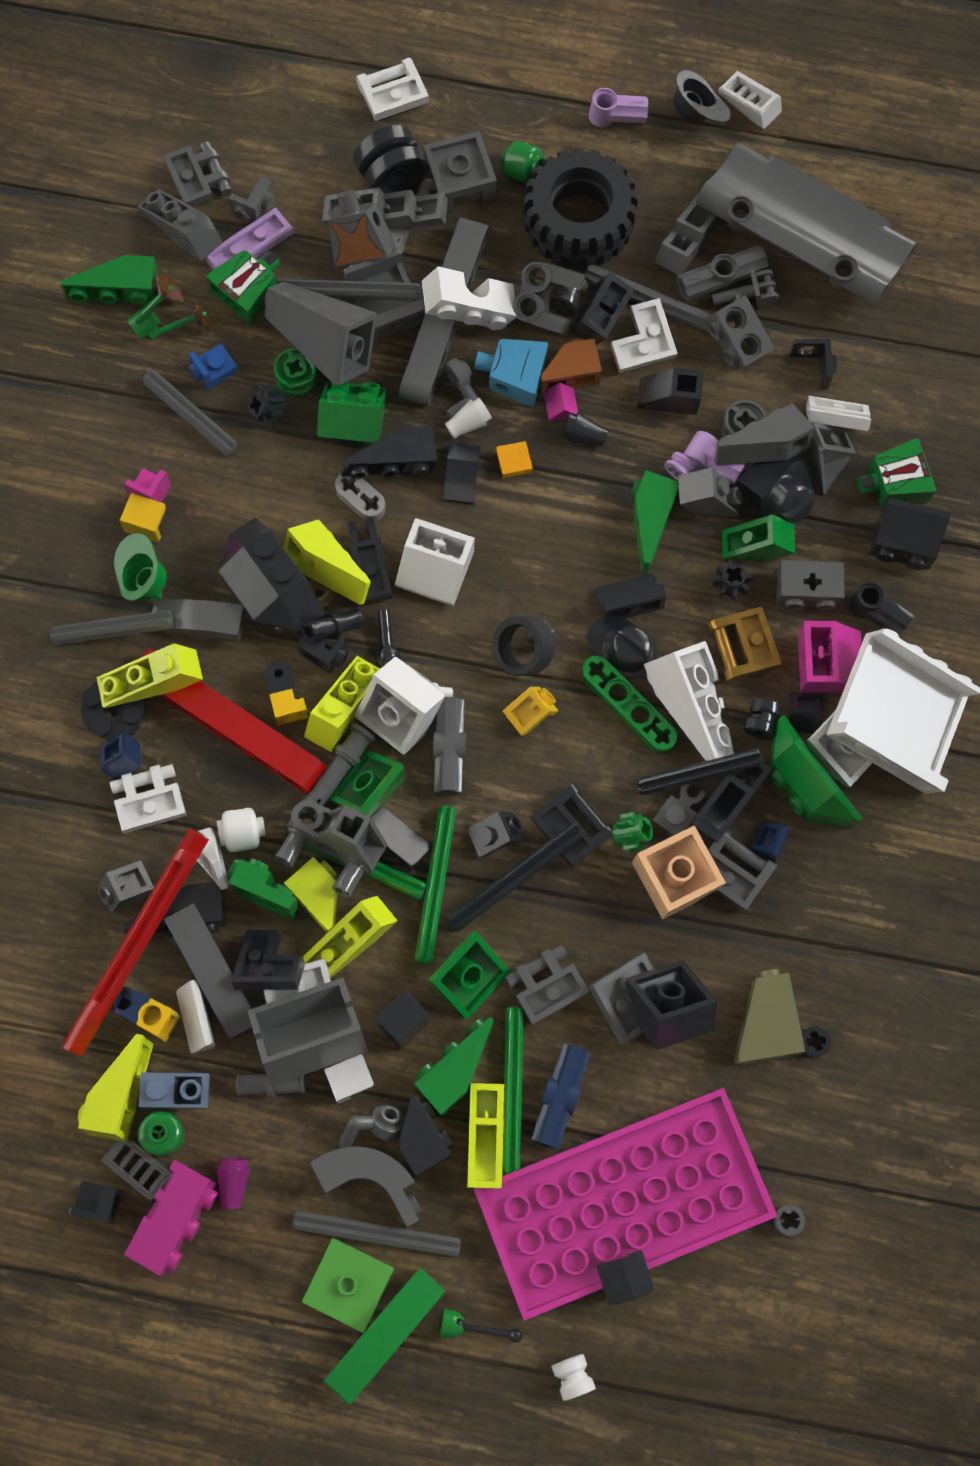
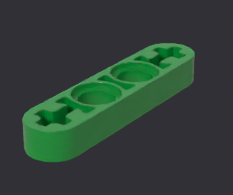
M600 656L588 658L583 664L581 673L584 682L652 751L658 754L670 752L677 740V733L674 727L605 658ZM590 666L595 669L599 666L602 667L601 675L606 681H608L610 676L613 678L606 684L604 689L601 688L604 681L598 675L593 677L589 675L591 671ZM615 686H620L625 689L627 697L622 701H614L609 696V690ZM637 708L647 711L649 719L642 724L636 723L631 718V712ZM653 721L657 722L654 729L660 735L664 733L669 735L667 739L669 744L665 742L656 743L657 734L652 729H650L648 734L645 732V730L650 728Z

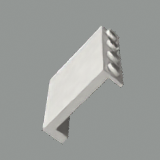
M890 629L866 633L826 735L925 794L944 792L949 780L939 775L967 698L971 695L980 694V688L972 684V680L969 677L951 671L947 668L948 665L946 663L930 658L923 653L922 648L906 643L899 638L896 632Z

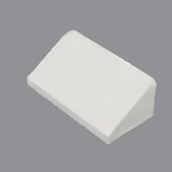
M191 980L180 987L176 995L190 1052L196 1054L214 1049L216 1045L203 991L198 981Z

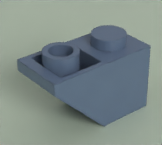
M141 1073L139 1107L145 1111L208 1109L210 1074Z

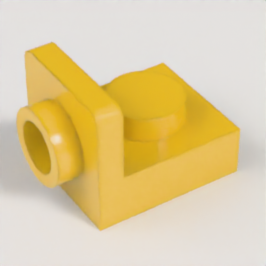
M529 687L507 706L503 713L520 735L525 736L547 716L556 714L558 709L554 705L556 702L555 698L546 688Z

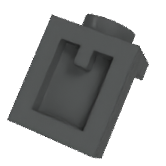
M140 860L106 872L99 883L98 893L103 904L108 905L111 913L118 911L122 904L151 894L154 886Z

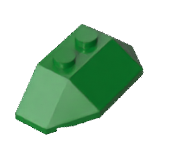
M783 715L775 725L776 732L772 739L769 766L772 768L769 774L770 780L777 789L784 790L790 798L788 802L793 811L799 816L802 814L806 821L853 828L863 817L802 740L786 716Z

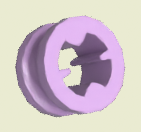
M674 452L671 457L672 460H667L664 465L667 472L678 481L679 475L694 472L696 469L693 462L680 452Z

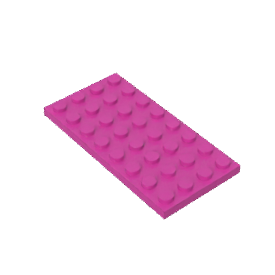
M724 1088L502 1176V1188H473L523 1321L602 1289L603 1286L597 1270V1265L602 1262L618 1259L632 1252L642 1250L649 1270L778 1217Z

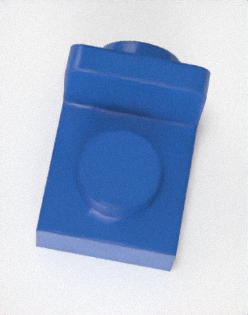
M222 344L217 345L200 356H197L194 351L188 354L191 362L188 369L196 382L202 381L207 390L238 372L237 365Z

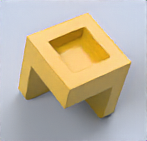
M131 493L120 518L124 531L130 534L142 533L151 541L159 542L161 535L158 527L165 513L166 506L162 502Z

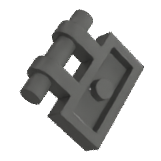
M209 141L202 142L199 146L201 152L195 155L190 145L163 155L165 165L181 200L192 207L212 200L213 195L210 190L212 188H218L222 196H227L232 192L228 173L222 170L219 163L221 158L217 150L212 148ZM201 167H209L211 174L204 176Z
M562 945L553 950L548 948L542 951L540 957L526 965L524 963L514 967L515 971L504 977L510 988L521 982L525 986L526 990L516 995V999L532 1026L590 993L574 963L564 969H561L558 961L568 956ZM548 968L552 975L536 984L532 976Z

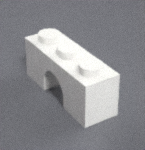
M437 267L422 280L426 314L438 316L440 319L462 321L467 325L485 326L491 330H501L516 318L513 310L515 293L514 286L511 283L488 278L471 293L466 287L464 272L443 267Z

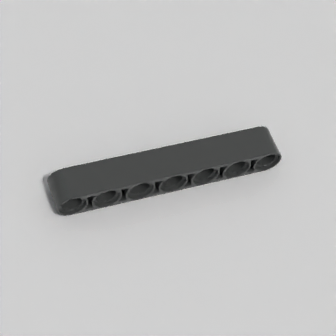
M460 217L442 267L464 272L465 284L470 291L487 242L489 225ZM425 314L401 382L399 398L426 406L430 405L459 321L440 319L438 316Z

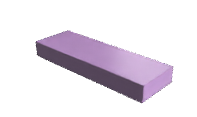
M275 207L225 240L204 260L214 270L241 251H248L252 256L258 258L294 234L293 228Z

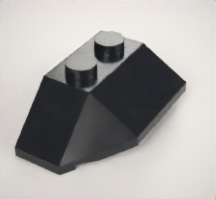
M254 518L229 534L219 573L254 622L301 633L302 629H307L302 627L305 622H312L326 617V613L303 574L270 529Z

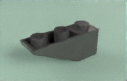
M161 189L150 193L145 201L138 206V209L182 250L200 261L205 259L223 243L208 215Z
M792 403L782 409L774 410L769 416L757 422L749 423L744 429L732 435L724 436L716 443L714 463L716 465L788 460L811 447L815 427Z

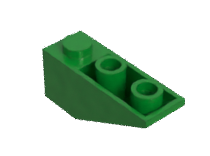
M124 255L61 280V287L66 299L78 303L89 300L101 301L106 304L129 302L141 306L148 303L157 294L156 286L158 282L155 275H159L155 257Z
M491 1016L485 1022L481 1018L474 1022L466 1030L469 1034L467 1038L460 1044L454 1040L441 1052L444 1057L435 1066L431 1062L428 1063L415 1075L418 1078V1081L414 1083L415 1088L440 1117L466 1096L493 1026L494 1020Z

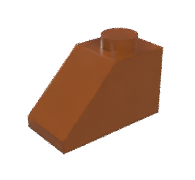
M578 338L570 343H565L542 373L540 393L544 394L545 391L559 382L574 389L600 385L602 369L595 339L586 340Z

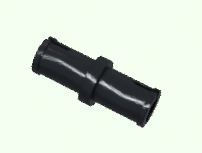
M352 609L341 614L334 612L326 614V617L323 619L305 622L302 627L307 629H302L303 637L307 642H314L325 637H340L343 632L361 628L363 624L358 622L364 621L363 615L358 609Z

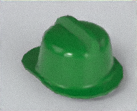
M133 533L127 536L119 544L114 558L115 572L122 597L128 601H136L138 599L160 600L162 598L161 591L167 580L165 567L157 559L153 544L147 536L142 533Z

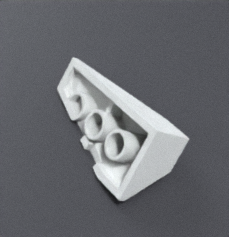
M706 641L644 664L647 671V679L652 685L655 694L703 758L708 761L734 754L729 728L722 723L721 709L725 707L723 698H717L714 682L719 681Z

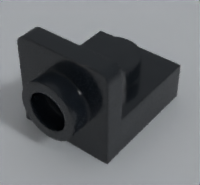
M302 637L297 644L300 656L329 674L332 673L335 667L340 668L349 655L347 640L343 637L338 639L331 651L329 650L330 647L321 639L307 642Z

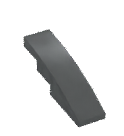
M380 187L355 191L359 204L374 202L377 205L388 229L419 228L445 225L448 199L444 192L416 197L412 190L384 194ZM338 194L325 196L322 222L328 225V219L335 210L341 208L337 197Z
M193 903L165 918L164 920L228 1038L232 1039L252 1028L247 1012L251 1010V1007L242 990H234L231 983L233 973L195 904Z

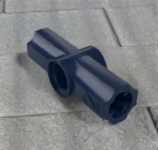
M563 1044L553 1076L549 1077L540 1103L542 1108L532 1132L531 1141L549 1148L559 1149L569 1116L573 1115L582 1087L579 1086L586 1071L591 1052L574 1045Z

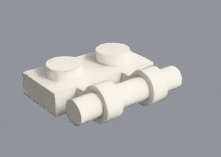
M173 764L163 767L155 765L150 767L149 771L135 775L127 773L121 775V779L110 782L113 794L122 791L126 793L125 798L114 800L121 830L124 834L187 816L179 785L174 783L165 786L164 779L176 776ZM150 783L154 784L155 789L137 794L136 787Z

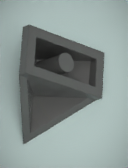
M812 422L811 424L815 427L812 445L804 453L809 464L814 469L815 478L824 496L856 452L844 427Z

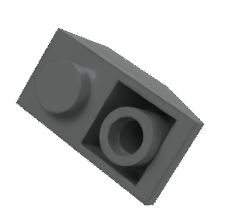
M713 467L679 475L680 505L688 511L697 515L740 516V504H742L741 490Z

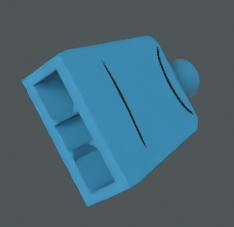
M501 339L498 342L495 355L478 351L474 369L490 373L489 389L491 391L534 407L541 375L547 359L548 343Z

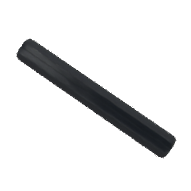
M759 748L645 776L637 780L638 788L641 795H646L757 767L763 764L762 753Z

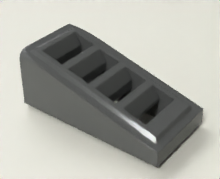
M128 1138V1142L117 1140L101 1160L153 1203L157 1200L154 1197L158 1189L165 1187L173 1173L131 1138ZM127 1145L131 1150L118 1165L114 1159ZM137 1153L140 1159L128 1173L124 1168ZM148 1162L151 1166L138 1181L134 1176ZM157 1170L161 1174L148 1189L144 1185Z

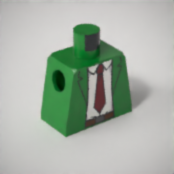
M241 251L206 275L209 291L246 323L251 325L265 307L264 298L268 288L277 283L273 271L280 265V261L271 251H267L258 260L248 251Z
M918 438L876 455L868 467L869 474L857 477L859 493L864 495L876 492L879 503L883 507H885L889 498L913 504L929 503L937 491Z

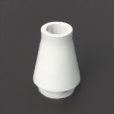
M480 398L474 401L470 399L445 423V426L455 439L460 435L486 426V422L492 419Z

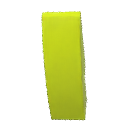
M470 1083L467 1187L502 1188L504 1084Z

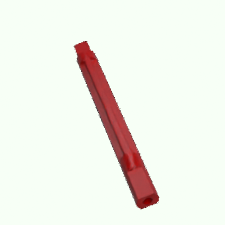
M189 828L62 1043V1047L67 1051L80 1056L85 1052L208 843L209 839L202 833Z

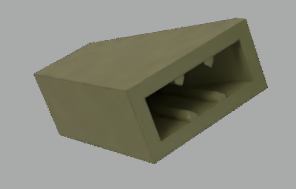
M779 969L759 972L760 977L751 983L734 1056L735 1066L800 1056L805 1052L789 973L779 974Z

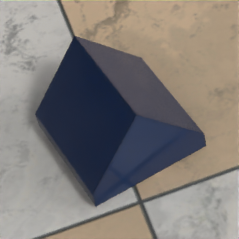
M763 822L750 850L776 863L788 838L789 827L782 824Z

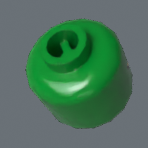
M515 141L503 150L500 162L503 165V172L507 178L527 184L528 180L531 179L534 169L537 166L542 167V161L545 160V157L538 146Z
M165 1111L153 1112L146 1116L140 1123L138 1130V1140L142 1148L149 1154L158 1157H167L176 1153L183 1145L185 1139V1129L181 1120L172 1113Z

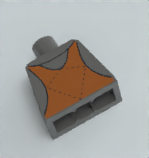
M354 190L339 193L337 197L341 208L335 210L328 219L335 266L388 257L396 244L377 205L374 202L359 204Z

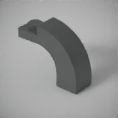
M345 1147L330 1151L310 1162L326 1194H330L353 1181H372L381 1185L390 1194L407 1228L419 1222L416 1214L422 1212L417 1200L413 1193L408 1196L404 1193V1190L415 1185V1182L406 1169L389 1155L366 1147Z

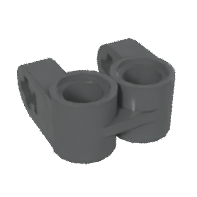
M529 263L522 272V288L513 303L516 317L523 322L568 335L572 319L550 312V297L557 284L581 290L585 275L550 263ZM542 269L545 273V281L539 286L536 283L535 276ZM531 299L537 305V310L533 315H530L527 311V304Z

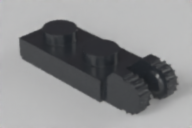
M374 518L366 519V528L370 539L358 541V529L355 522L347 523L351 539L349 544L352 560L371 581L364 604L392 599L380 537H377Z

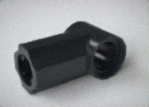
M875 582L864 583L850 600V609L856 616L868 618L882 629H890L896 632L899 637L914 617L913 614L887 597L884 589ZM862 595L868 596L872 600L873 605L865 603Z

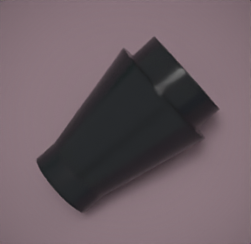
M569 412L561 435L568 437V441L597 444L603 447L609 429L600 426L579 412L576 414Z

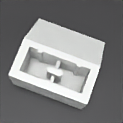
M415 518L404 546L395 587L454 606L474 553L475 538Z

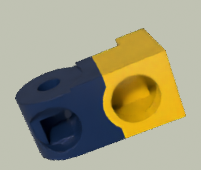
M123 986L110 1009L164 1042H167L181 1017L173 1009Z

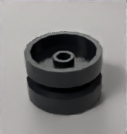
M390 125L376 130L368 135L353 153V162L361 176L365 178L364 183L367 188L380 187L384 194L415 190L424 181L429 171V165L423 153L417 148L418 144L408 127L402 125Z

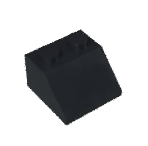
M889 498L876 521L869 555L875 556L883 562L891 563L896 561L904 563L915 570L930 569L937 559L951 513Z
M684 960L626 978V986L639 1028L656 1050L714 1031L718 1001Z

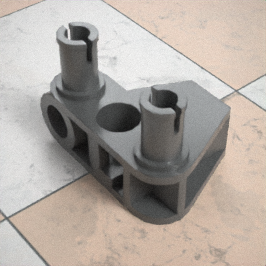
M302 799L292 810L291 819L285 827L288 836L274 857L281 865L292 868L303 847L308 845L338 860L346 866L336 883L333 884L332 889L339 895L350 898L362 875L372 873L387 847V842L372 818L347 805L330 810L312 800ZM311 819L314 823L306 825L302 823V820Z

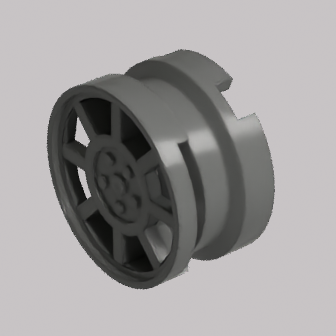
M739 400L732 403L724 415L721 425L722 436H726V432L728 435H732L744 429L749 423L757 422L767 417L764 409L751 400Z

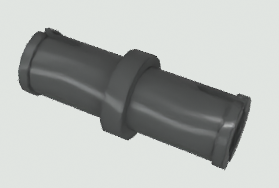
M267 1073L258 1075L240 1074L236 1077L237 1096L267 1094V1097L270 1098L276 1097V1094L284 1093L303 1094L306 1092V1075L304 1074L271 1086Z

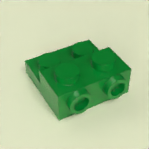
M252 858L249 862L242 859L233 861L227 878L230 879L229 885L237 897L290 920H296L300 907L296 898L292 896L293 891L275 883L272 873L268 871V865Z

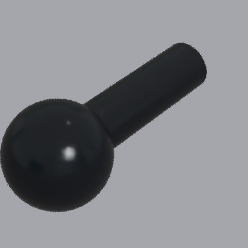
M390 610L377 611L381 647L377 650L375 659L381 668L394 657L400 659L398 649L393 646Z

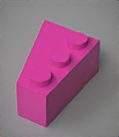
M174 1160L169 1168L173 1171L165 1187L158 1189L154 1197L157 1199L149 1214L144 1216L124 1254L159 1276H165L167 1271L173 1273L183 1256V1254L179 1253V1250L185 1240L192 1241L201 1223L197 1222L203 1209L210 1210L219 1194L215 1191L218 1185L216 1182L177 1160Z

